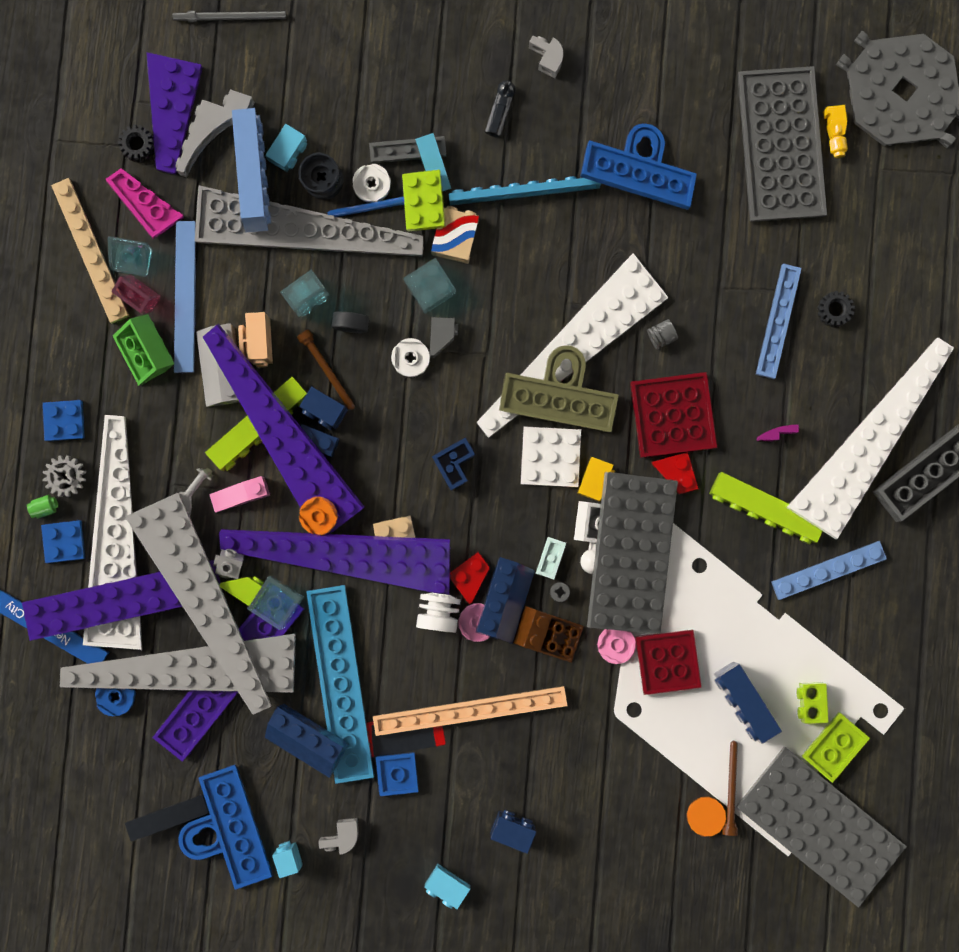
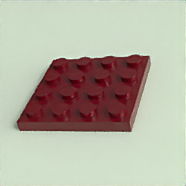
M707 372L630 382L640 458L717 448Z

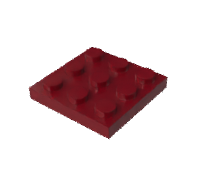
M693 629L635 637L643 695L701 688Z

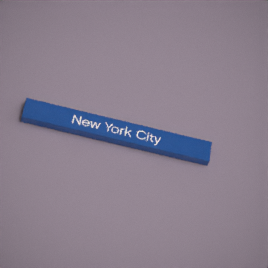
M0 589V613L27 628L22 602ZM73 631L44 638L87 664L105 661L110 653L99 646L83 645L84 637Z

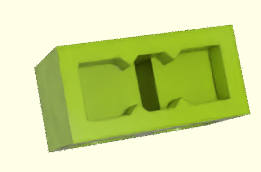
M823 682L799 683V688L796 690L797 699H800V707L797 709L798 718L805 724L828 723L827 684ZM810 688L815 690V695L812 698L807 696V691ZM814 707L816 715L810 718L808 711Z

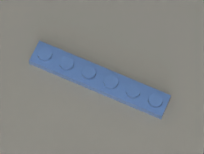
M787 264L781 265L756 370V375L771 379L776 378L801 273V268Z
M880 541L771 581L777 599L780 600L887 558Z

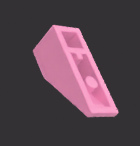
M260 476L209 495L214 511L217 513L268 497L270 493L265 477Z

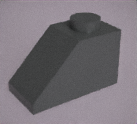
M432 317L430 358H435L454 341V335H458V324H455V318Z

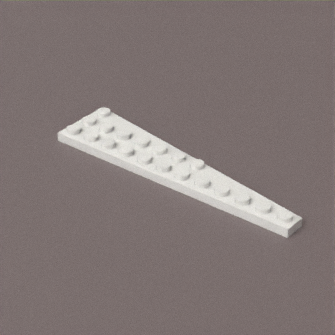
M936 338L786 508L834 539H838L954 347L940 338Z
M105 415L88 588L137 577L134 531L125 516L133 512L126 417ZM140 616L85 628L83 645L142 650Z

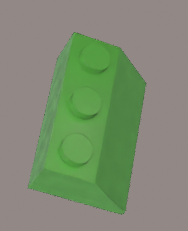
M148 314L129 319L113 335L138 386L165 373L174 365L171 355L168 353L162 338L159 336Z

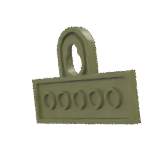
M564 345L555 348L549 354L543 380L511 373L505 374L499 411L611 432L619 395L582 388L586 367L585 358L577 348ZM564 359H569L574 373L572 379L568 383L563 384L556 379L555 372L561 366V362Z

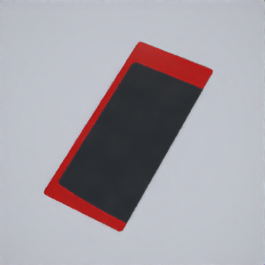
M374 722L366 723L371 758L446 744L443 726L376 736Z

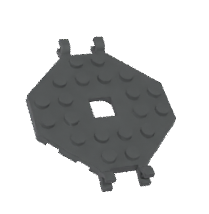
M861 31L854 40L856 44L864 48L859 57L852 63L849 57L843 54L836 64L847 72L850 84L851 105H853L854 124L883 146L938 140L944 147L948 148L956 138L944 131L955 117L959 119V86L954 56L925 34L870 40L869 36L864 31ZM900 79L907 80L916 88V91L907 102L892 91Z

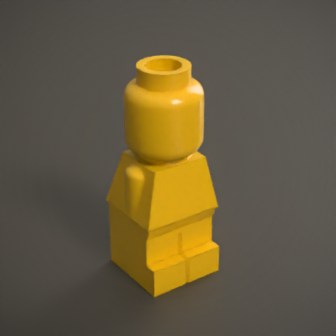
M845 105L826 107L823 115L824 119H827L830 152L834 155V158L845 157V152L848 149L847 140L844 137L847 126Z

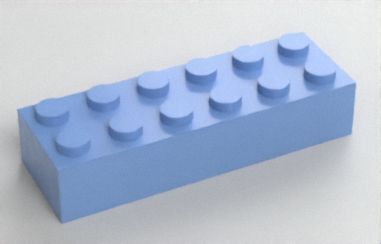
M255 108L232 110L241 221L245 233L268 231V224H271V215L268 208L270 202L269 195L267 194L268 180L265 173L267 168L264 158L265 145L262 138L263 125L261 117L256 114Z

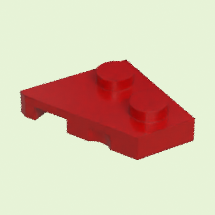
M688 452L651 462L652 466L663 475L664 479L678 481V494L698 489Z
M479 552L450 572V579L469 605L472 603L490 568Z

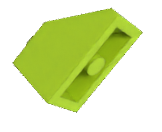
M256 576L220 583L222 589L250 607L255 606L266 589L262 585L264 581Z

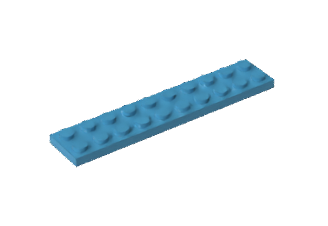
M342 585L306 591L327 731L349 743L334 770L335 784L374 778L346 587Z

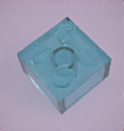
M436 258L403 278L404 283L424 314L456 295L455 287Z
M312 269L280 292L298 317L310 313L313 306L324 303L329 295Z
M268 576L247 609L278 630H283L304 596L275 577Z

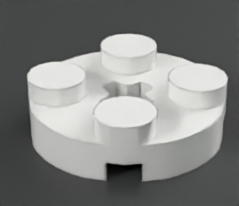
M364 165L353 176L354 191L365 202L381 201L390 191L391 181L389 175L380 165ZM375 179L376 186L369 188L367 181Z
M408 338L402 340L394 347L391 359L398 373L406 377H416L425 372L430 362V355L428 349L421 341ZM409 353H413V356L416 357V360H413L412 363L405 359L406 356H409Z

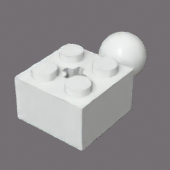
M579 501L574 540L590 542L589 550L584 552L581 557V566L584 571L593 574L601 504Z

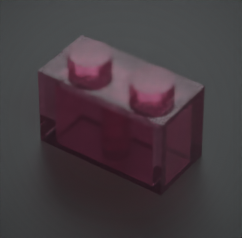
M132 275L120 276L111 291L141 314L152 312L161 297Z

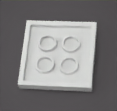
M524 427L521 484L578 487L581 430Z

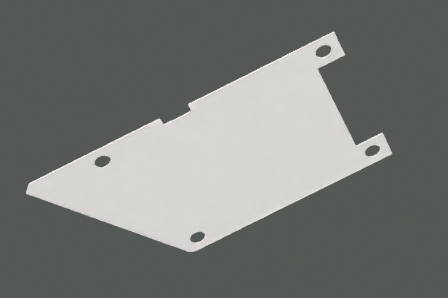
M673 523L661 633L694 630L701 688L643 695L636 647L633 656L628 661L621 663L614 714L620 721L725 806H727L730 742L736 741L738 743L735 814L789 856L791 852L736 807L783 747L790 750L817 773L818 770L801 756L838 712L854 725L862 717L884 735L904 708L789 615L784 613L780 620H778L757 603L762 596L759 591ZM697 558H702L707 563V568L703 573H696L692 569V563ZM631 631V633L633 634L634 638H635V637H638V636H645V635H653V634H655V633H643V632H632V631ZM732 662L741 665L782 730L781 733L763 744L750 739L745 731L747 729L746 724L744 725L738 720L735 715L737 710L728 704L724 697L727 694L722 689L720 690L714 681L716 679L714 673ZM823 682L827 684L828 723L805 724L798 718L797 709L800 707V699H797L796 690L799 688V683ZM810 688L807 691V696L812 698L815 695L814 688ZM632 702L640 704L642 708L641 714L635 718L630 717L626 711L627 706ZM878 703H883L888 708L887 716L881 719L877 718L873 713V708ZM814 707L808 711L810 718L816 715Z

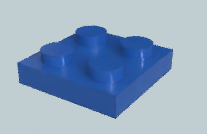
M82 400L43 403L45 441L85 439Z
M81 520L41 525L45 563L85 559Z
M415 752L376 756L380 796L419 792Z

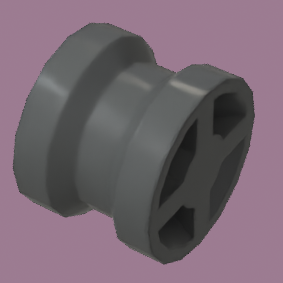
M559 582L551 587L550 595L554 600L563 602L569 597L570 590L566 584Z

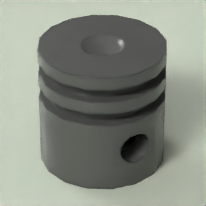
M669 319L657 324L656 327L653 326L651 329H647L648 336L657 350L660 347H664V345L666 346L678 340L676 330Z

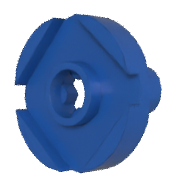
M97 688L95 692L98 709L108 716H120L128 712L134 704L136 695L135 689ZM118 692L120 699L113 702L111 693Z

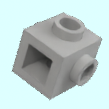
M221 549L220 555L215 556L213 566H216L215 573L219 574L222 578L231 577L238 579L244 555L238 554L232 549Z

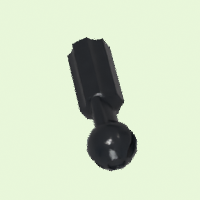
M503 81L497 87V95L485 133L489 136L501 137L511 101L516 92L515 85L511 81Z

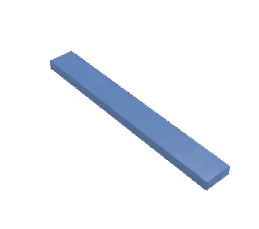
M176 221L175 373H194L195 221Z

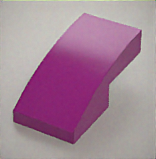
M787 425L772 429L758 436L757 441H778L779 434L798 433L799 425Z

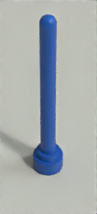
M404 197L330 210L327 214L340 217L403 205Z

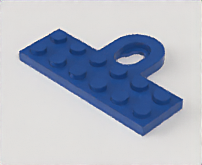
M638 124L628 134L624 151L589 140L580 177L688 210L691 206L697 174L661 163L665 146L662 133L653 125ZM643 137H648L651 140L653 151L650 157H642L637 153L636 145Z
M235 764L200 776L198 779L210 814L192 820L182 828L179 834V847L187 857L195 860L205 859L223 852L234 889L272 877L273 874L237 765ZM210 827L215 830L217 839L214 844L205 846L193 843L194 835L198 834L202 828Z

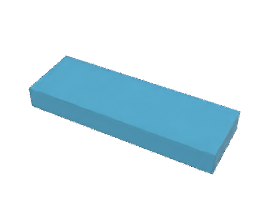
M434 133L415 139L425 170H440L442 191L451 189Z

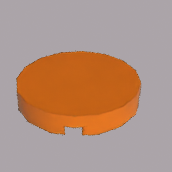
M312 497L305 501L300 508L299 521L302 527L311 534L324 535L330 532L337 523V510L329 499Z
M700 797L690 804L687 811V821L691 829L697 834L713 836L719 833L725 825L726 812L722 804L716 799Z

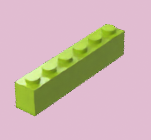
M293 377L274 392L291 415H293L292 411L297 406H300L307 394ZM246 416L205 453L221 471L225 469L228 471L236 464L235 460L239 457H245L250 452L249 448L254 444L257 446L262 440L249 417Z
M723 472L718 473L709 493L713 496V500L720 503L725 501L731 504L730 508L739 512L742 509L748 512L747 516L756 520L761 518L770 527L775 528L778 526L787 535L793 536L795 534L800 537V541L810 545L811 542H818L822 530L787 509L788 503Z

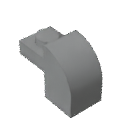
M532 36L529 42V49L543 55L538 70L555 78L563 60L561 44L555 38L549 44L543 37Z
M358 818L338 820V836L321 837L319 839V849L324 848L325 851L336 850V847H339V854L350 851L354 847L359 835Z

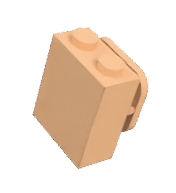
M265 312L245 313L246 327L239 325L238 328L239 349L246 359L253 365H256V367H268V364H273L270 318Z

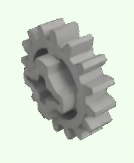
M61 455L58 456V461L52 458L53 464H46V467L49 469L48 471H43L47 475L43 481L48 482L45 487L47 489L52 488L51 493L56 494L58 492L60 497H63L64 493L66 497H70L71 492L77 494L76 488H83L80 483L81 481H86V479L82 478L86 471L80 470L83 464H77L78 459L74 458L71 460V456L67 455L65 460ZM61 464H67L63 468H58ZM59 472L66 473L65 475L69 480L63 479L64 477ZM67 484L71 485L69 488L62 489Z

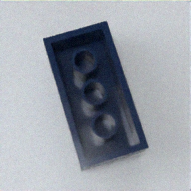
M732 662L714 673L716 685L727 694L724 696L726 701L737 710L735 715L738 720L744 725L746 724L747 729L745 731L751 740L753 739L755 742L758 741L763 744L782 732L739 663Z

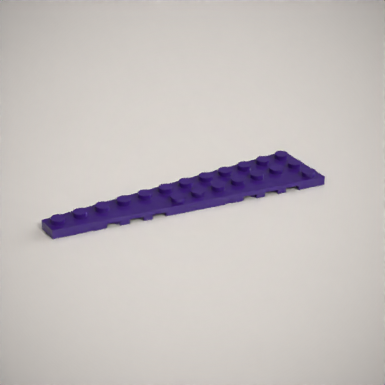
M219 324L214 326L203 336V339L300 508L305 501L312 497H324L335 505L338 520L335 527L326 533L331 534L362 510L364 505Z
M223 529L219 532L220 550L232 549L242 555L432 593L450 594V539L337 534L318 535L311 533Z

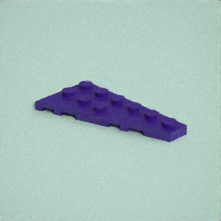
M146 52L156 169L176 175V162L181 157L182 146L185 141L203 67L201 64Z

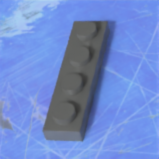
M445 136L435 137L441 157H446ZM415 139L369 143L371 164L422 159Z

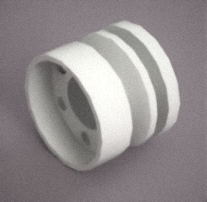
M439 593L421 594L420 599L429 600L428 604H419V607L427 609V614H418L416 627L456 633L458 620L450 617V613H458L459 609L451 608V604H460L461 599Z

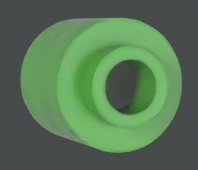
M51 495L37 498L27 504L29 515L31 518L37 519L56 513V508H58L56 498L51 497Z

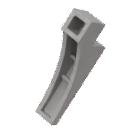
M230 89L229 94H226L224 97V107L202 100L201 104L196 108L195 121L190 124L188 140H185L183 143L182 156L176 162L177 172L181 176L188 177L194 162L207 144L223 130L233 125L232 110L253 108L254 101L251 96Z

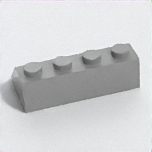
M231 323L220 325L237 346L234 326ZM214 326L196 332L206 407L239 402L203 339V336Z

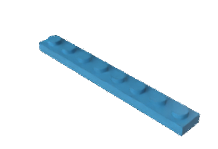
M575 176L561 181H558V179H548L544 183L530 181L526 185L512 183L509 184V187L494 185L490 189L483 190L481 187H476L466 192L459 189L449 193L450 205L598 189L601 183L585 178L577 179Z

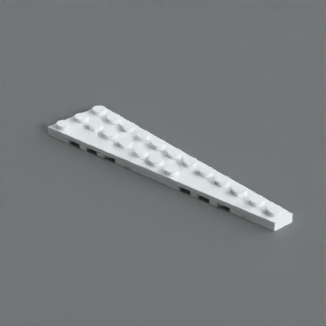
M632 254L525 369L521 376L543 380L547 358L559 346L569 345L577 348L583 354L585 362H587L667 300L668 296L637 257ZM564 359L561 362V366L555 372L556 379L559 382L573 373L572 363L569 359ZM501 397L477 421V424L488 438L519 415L499 411Z

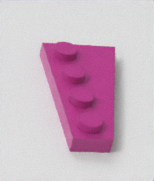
M122 168L106 178V182L153 240L175 225L176 221L184 218L180 212H177L168 203L158 198L155 193L141 185L139 181Z

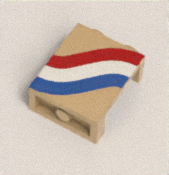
M447 206V208H444L445 227L436 229L431 254L468 264L476 227L479 223V216L472 211H465L464 213L458 211L455 207Z

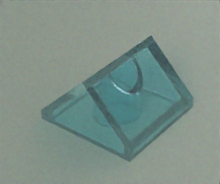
M109 236V270L146 277L152 248L145 242Z

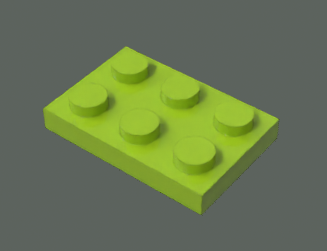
M432 170L402 174L406 230L410 232L444 228L445 217L441 171Z
M838 712L801 757L833 783L870 738Z

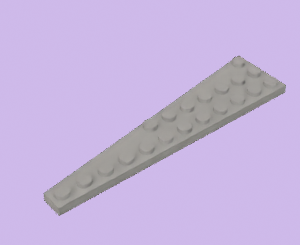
M198 186L195 243L406 256L423 255L424 237L421 235L377 227L368 223L355 222L350 219H342L293 206L280 205L275 202H270V206H268L271 215V224H268V231L245 233L240 215L239 194H231L222 190Z
M176 493L125 516L251 713L254 715L271 707L270 700L180 493Z
M296 633L244 641L266 692H294ZM209 646L61 667L60 687L237 691Z

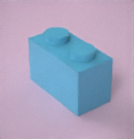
M285 124L265 155L267 160L288 172L289 168L292 169L295 166L298 154L305 150L307 146L306 137Z
M290 841L279 844V847L276 848L272 855L279 878L298 873L303 865L296 842L291 844Z
M437 864L426 881L424 888L427 889L426 892L432 897L436 898L438 896L443 900L442 903L447 907L458 909L469 892L470 885Z

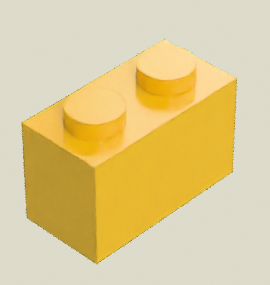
M591 457L577 494L599 502L602 498L604 473H614L615 470H612L613 465Z

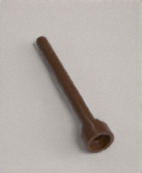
M310 329L305 330L297 336V339L304 346L307 345L349 410H353L355 408L354 403L314 344V335Z
M734 740L730 742L727 822H725V826L722 828V834L728 836H738V827L734 823L738 743Z

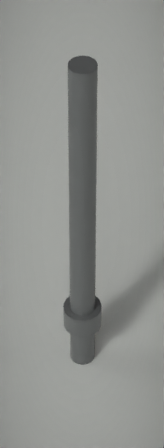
M187 11V13H173L172 17L173 21H188L189 23L197 22V20L286 19V11L204 13Z

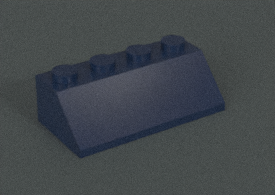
M501 557L498 559L476 633L510 644L513 643L535 570Z
M285 704L277 706L268 722L265 734L266 739L329 778L332 776L349 743Z

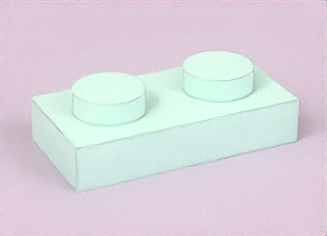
M547 537L536 574L551 579L555 578L566 545L565 542Z

